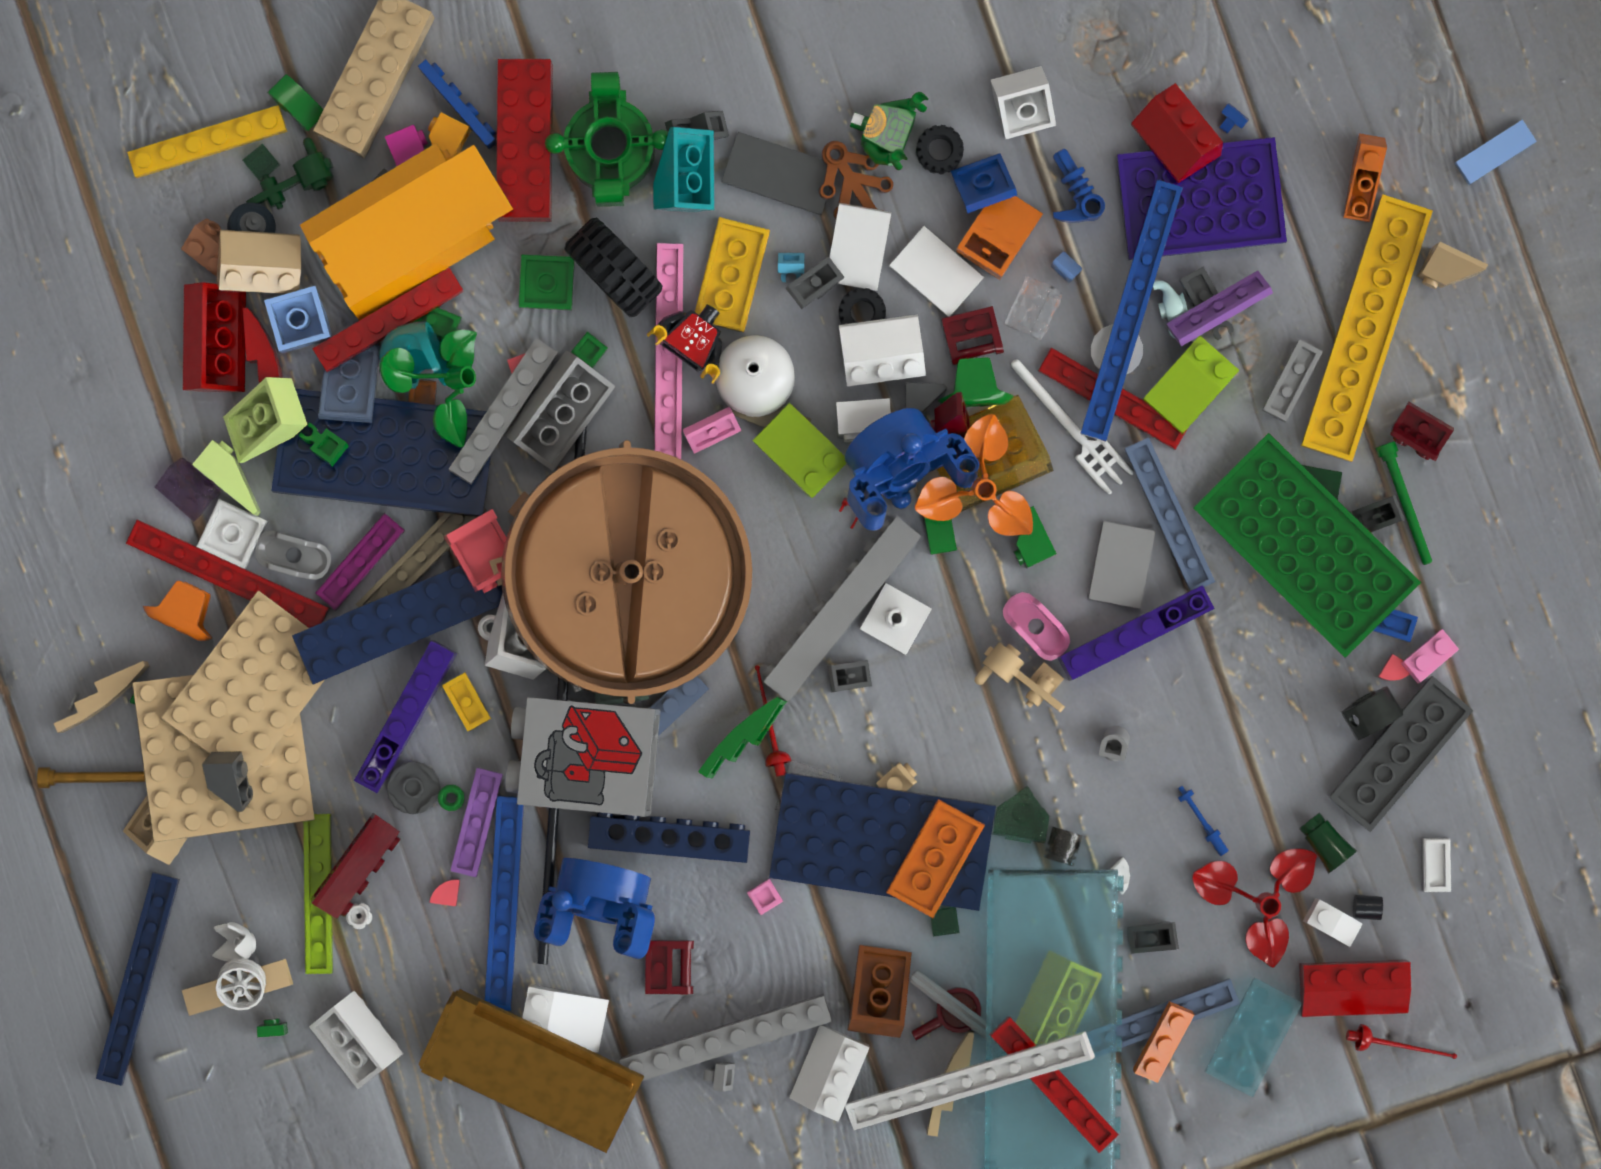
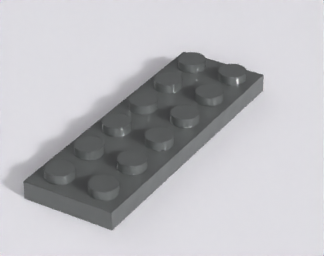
M1433 676L1426 681L1402 710L1404 714L1388 726L1329 796L1333 802L1369 832L1375 828L1473 712L1468 705Z

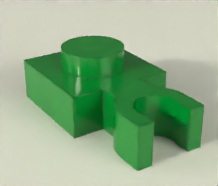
M309 422L307 426L313 431L312 435L305 436L300 433L299 437L307 444H313L310 448L312 453L333 467L349 445L327 428L320 434L318 429Z

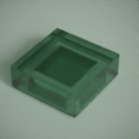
M263 143L242 160L260 182L263 180L262 176L269 175L280 166L279 162Z
M956 907L939 908L934 918H931L933 937L960 933Z

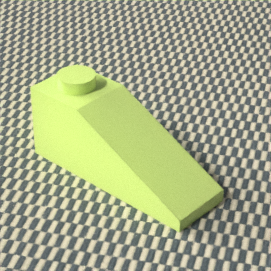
M212 440L192 465L253 515L258 516L261 511L237 458L232 455L234 449L223 440L220 443Z

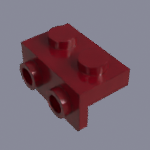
M1408 401L1393 424L1390 435L1393 436V440L1402 446L1408 445L1415 449V452L1423 459L1436 461L1440 451L1453 433L1454 427Z

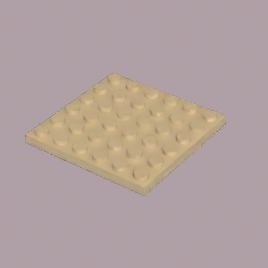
M194 675L132 683L153 843L315 820L300 714L249 780V785L253 789V798L243 812H237L207 788L202 764L209 754L161 719Z

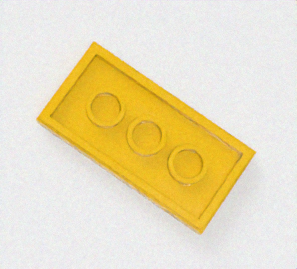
M719 217L695 312L700 315L707 304L715 308L720 314L712 325L744 333L770 234L769 229Z

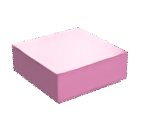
M770 878L747 892L760 915L783 902Z

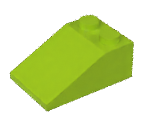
M1198 336L1143 400L1183 434L1239 372V369L1203 337Z
M790 403L752 440L810 498H813L847 464L845 456Z

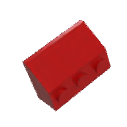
M1176 83L1156 95L1131 122V126L1177 183H1180L1221 156L1223 141Z

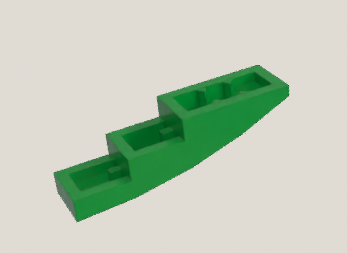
M776 697L754 711L724 738L698 772L706 778L713 779L724 760L736 762L748 742L759 746L787 701Z

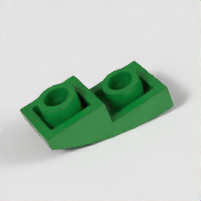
M287 74L267 92L305 131H309L318 122L324 110Z

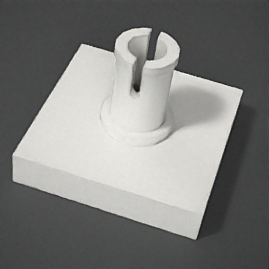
M885 583L860 630L906 655L932 609Z

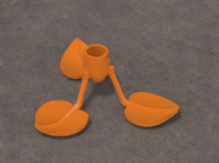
M989 414L983 416L969 427L964 436V440L976 458H979L982 477L973 482L971 490L957 492L956 485L952 480L945 477H935L923 486L915 504V510L925 518L947 521L955 518L962 511V503L958 497L975 495L981 500L987 501L991 499L995 503L988 511V522L995 532L1006 536L1030 535L1033 530V518L1026 499L1021 494L1008 490L998 500L995 496L997 491L996 485L988 479L984 458L988 461L1000 459L1007 451L1008 437L996 415Z

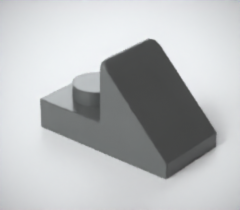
M828 256L790 283L786 290L799 307L803 309L815 299H820L843 280L844 276Z
M1164 921L1156 924L1127 927L1131 954L1179 949L1175 922Z

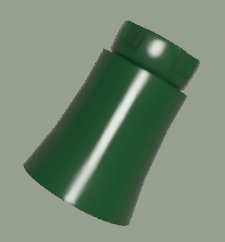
M1320 812L1299 828L1320 858L1328 874L1357 852L1335 830L1328 820L1325 821Z

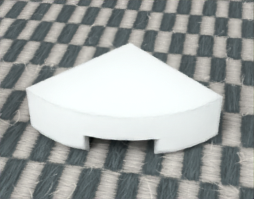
M1124 857L1104 874L1106 879L1122 895L1127 890L1130 881V869Z

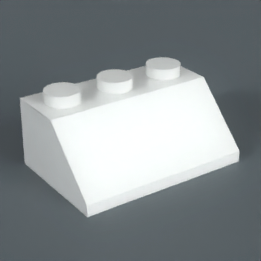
M918 314L839 325L847 387L926 376Z
M355 991L309 1026L357 1089L403 1055L397 1043L382 1027L381 1022L375 1018L364 1000Z
M819 1025L789 1098L816 1113L839 1122L870 1048L869 1044L824 1025Z

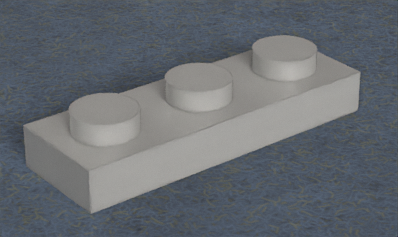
M1299 339L1262 411L1283 422H1287L1323 351Z

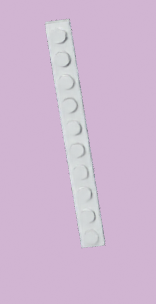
M1086 1031L855 1100L847 1103L845 1108L853 1130H857L1092 1060L1095 1055Z

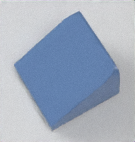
M1062 252L1051 264V267L1068 283L1082 271V267L1066 252Z

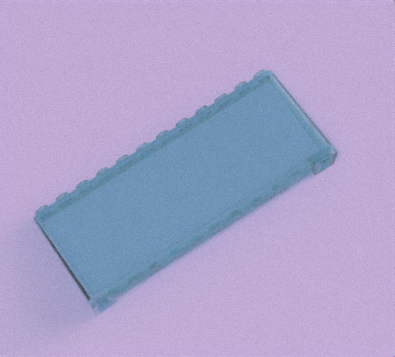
M990 867L988 870L986 1061L1007 1055L989 1034L1008 1016L1012 1018L1036 1046L1086 1031L1095 1057L1092 1060L1059 1070L1117 1133H1121V1117H1116V1106H1121V1090H1116V1079H1121V1063H1116V1052L1122 1053V1036L1116 1035L1117 1026H1122V1010L1117 1009V999H1122V983H1117V972L1123 971V956H1117L1118 945H1123V929H1118V918L1123 919V902H1118V892H1123L1124 876H1118V869ZM1030 1078L985 1091L984 1169H1115V1160H1120V1143H1115L1114 1139L1103 1151L1098 1153Z

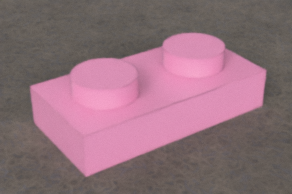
M729 406L682 430L695 454L740 432L741 428Z
M1441 629L1401 662V664L1418 684L1455 654L1459 648L1445 631Z

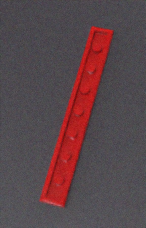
M136 520L126 541V544L249 601L260 591L308 628L323 623L330 609L140 520Z

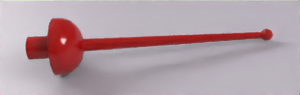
M756 665L755 670L757 671L764 706L765 704H767V700L759 671L760 666ZM772 725L769 729L773 752L766 757L765 766H774L776 777L785 775L784 764L791 762V757L788 753L778 750Z
M1360 1024L1357 1031L1348 1030L1346 1033V1040L1355 1042V1049L1357 1051H1364L1370 1047L1371 1043L1448 1056L1453 1059L1457 1058L1455 1053L1449 1054L1373 1037L1371 1029L1364 1024Z

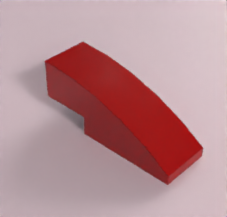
M242 308L246 361L257 363L259 383L266 377L283 378L278 355L271 338L252 310Z

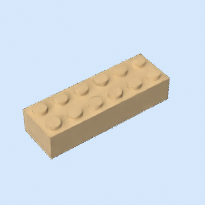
M378 0L313 130L317 136L365 159L435 19L431 11L408 0Z

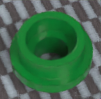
M446 785L438 794L440 806L447 811L458 810L465 800L463 790L456 785ZM449 793H454L456 795V801L454 803H450L447 801V795Z

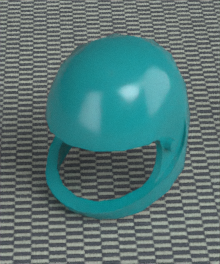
M426 321L398 326L387 333L381 343L379 351L380 362L381 358L389 350L403 348L413 357L414 370L412 373L420 374L427 369H432L434 373H447L449 370L446 368L447 362L439 355L440 341L431 325ZM412 378L411 389H415L418 386L419 379ZM438 378L443 386H447L444 378Z

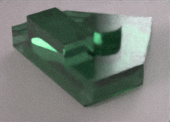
M1026 786L1012 798L997 807L992 835L1003 836L1007 840L1024 843L1038 842L1045 844L1050 816L1033 796L1034 794L1029 787Z

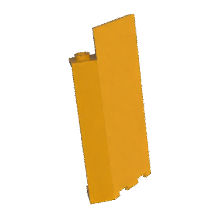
M435 143L300 224V227L313 251L318 254L324 264L323 267L333 283L341 291L346 304L360 321L494 241L495 238L490 231L494 228L492 222L510 212L513 208L475 145L451 157L447 149L442 152L438 144Z

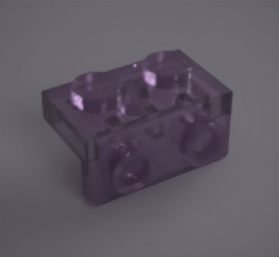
M180 458L171 464L155 486L158 491L193 522L200 518L210 502L221 493V490L215 486L213 481L206 478L185 458Z

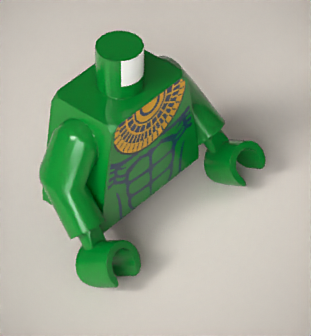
M916 92L912 98L885 102L880 105L875 104L869 117L854 113L850 127L863 132L861 146L875 164L893 165L896 170L902 169L903 166L900 160L908 159L903 151L915 122L916 112L914 110L917 109L920 112L927 110V107L921 103L929 99L924 93Z

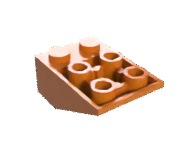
M1017 196L984 207L958 245L956 252L1001 280L1043 213Z

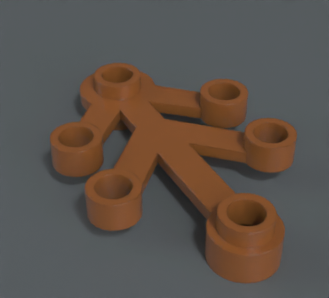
M831 141L823 147L822 159L827 164L824 184L819 188V195L823 199H830L836 193L834 181L837 169L843 176L839 203L850 204L853 192L862 207L877 209L862 185L877 188L881 193H888L893 188V181L889 177L879 178L853 172L848 163L862 165L867 171L875 170L879 164L869 167L866 164V160L870 158L868 155L848 152L842 142ZM831 150H836L839 153L838 159H833L830 156ZM882 180H886L889 183L887 190L881 187ZM825 186L831 188L832 193L830 196L823 193ZM838 207L833 211L835 219L837 218Z

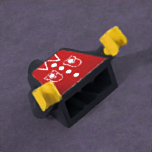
M707 304L700 315L692 310L687 313L678 311L668 315L647 333L648 337L651 334L657 337L658 341L655 345H662L697 372L703 370L700 375L702 379L706 374H709L712 377L711 383L713 384L720 375L719 359L722 353V340L719 336L721 331L712 325L720 313L712 306Z

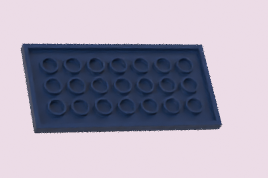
M295 389L307 424L309 422L312 423L320 434L327 428L347 442L349 447L332 467L312 453L310 448L313 444H307L299 437L300 433L305 436L312 435L313 431L306 425L293 438L278 445L271 489L273 493L474 517L481 516L484 513L492 454L472 485L450 472V466L463 447H457L444 440L436 432L433 415L438 405L375 398L372 423L324 420L318 417L321 392ZM466 409L467 434L465 444L487 411Z
M786 772L769 878L893 897L886 893L936 801L940 799L985 824L941 903L944 906L979 911L996 805Z

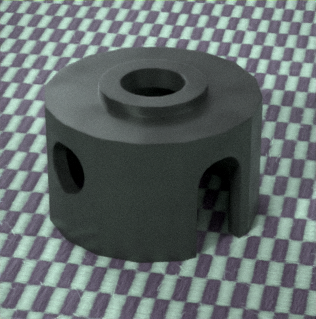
M1388 686L1360 697L1341 712L1357 740H1361L1381 730L1404 714ZM1353 715L1359 719V725L1355 723Z

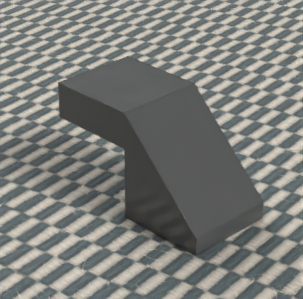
M723 111L703 112L692 118L672 119L665 122L668 132L670 127L714 130V140L729 136Z

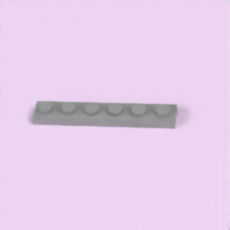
M535 338L450 466V472L472 485L558 355L556 350Z

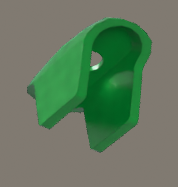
M968 358L958 361L954 392L939 399L938 402L942 404L955 393L962 392L966 407L1000 406L1010 402L1014 396L997 388L990 358Z

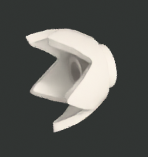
M234 922L214 927L215 931L225 937L227 941L213 953V957L229 962L233 959H249L251 954L255 952L256 939L247 928Z

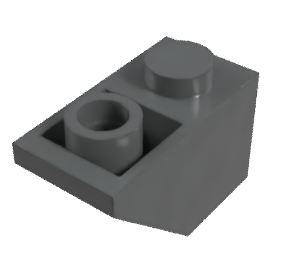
M242 751L211 752L202 764L207 788L237 812H243L253 798V789L248 782V766L243 760Z

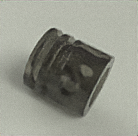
M1052 826L1047 843L1049 848L1045 850L1048 852L1043 857L1074 866L1075 863L1072 862L1073 859L1076 860L1074 854H1078L1083 836Z

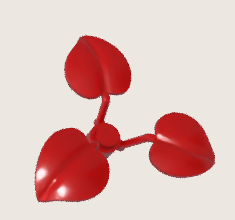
M1301 848L1288 849L1277 854L1270 864V873L1278 879L1274 884L1273 894L1264 892L1255 897L1234 887L1238 881L1237 871L1230 863L1225 861H1213L1193 872L1192 880L1199 895L1211 904L1225 905L1229 903L1232 891L1255 902L1256 908L1265 916L1263 917V922H1254L1250 925L1245 935V943L1254 956L1274 968L1282 959L1289 941V931L1285 922L1279 918L1272 919L1281 910V902L1278 899L1280 896L1279 885L1281 884L1283 889L1291 893L1305 890L1313 879L1317 854Z

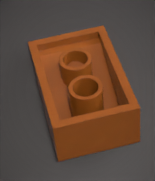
M859 945L850 1003L848 1031L896 1038L901 1037L905 1025L912 952Z

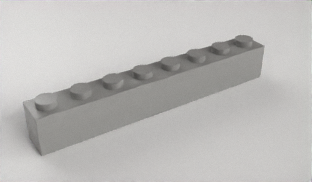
M896 517L894 520L888 518L880 528V531L883 533L877 541L872 538L863 549L866 553L864 558L860 562L857 559L854 560L846 570L850 574L844 582L838 580L830 590V593L833 594L827 603L822 600L813 611L816 615L814 620L810 624L807 621L804 622L796 632L800 636L794 644L788 642L780 652V655L783 656L777 665L772 662L763 673L766 677L764 683L786 701H790L922 537L899 517Z
M821 994L622 1056L620 1064L643 1075L642 1081L832 1022L825 996Z

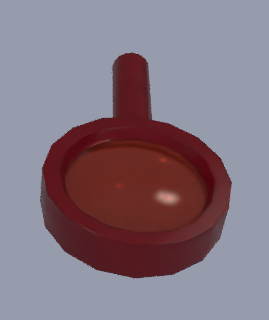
M954 987L947 990L949 994L981 1017V1004L978 997L972 991L962 987ZM937 1003V1017L914 1029L911 1033L917 1041L941 1026L956 1033H963L971 1030V1028Z

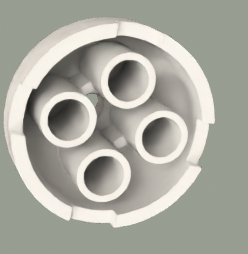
M750 335L733 341L721 353L719 359L720 375L716 379V386L720 397L728 407L730 406L733 410L746 416L760 417L777 411L786 403L793 390L795 372L791 357L782 345L765 336ZM754 365L758 371L752 373L749 371V367Z

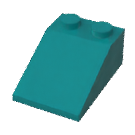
M670 127L653 182L654 210L680 212L715 210L714 130Z

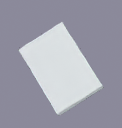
M839 203L830 252V259L844 276V279L838 284L863 289L869 288L874 291L878 290L892 212Z
M925 226L921 228L889 265L890 268L947 317H950L984 278Z

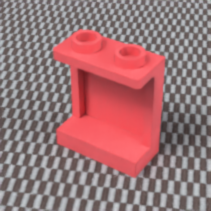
M493 509L443 536L475 592L481 589L484 593L498 586L496 581L501 578L502 562L496 564L499 573L494 575L489 561L503 556L507 537L496 519L498 517Z

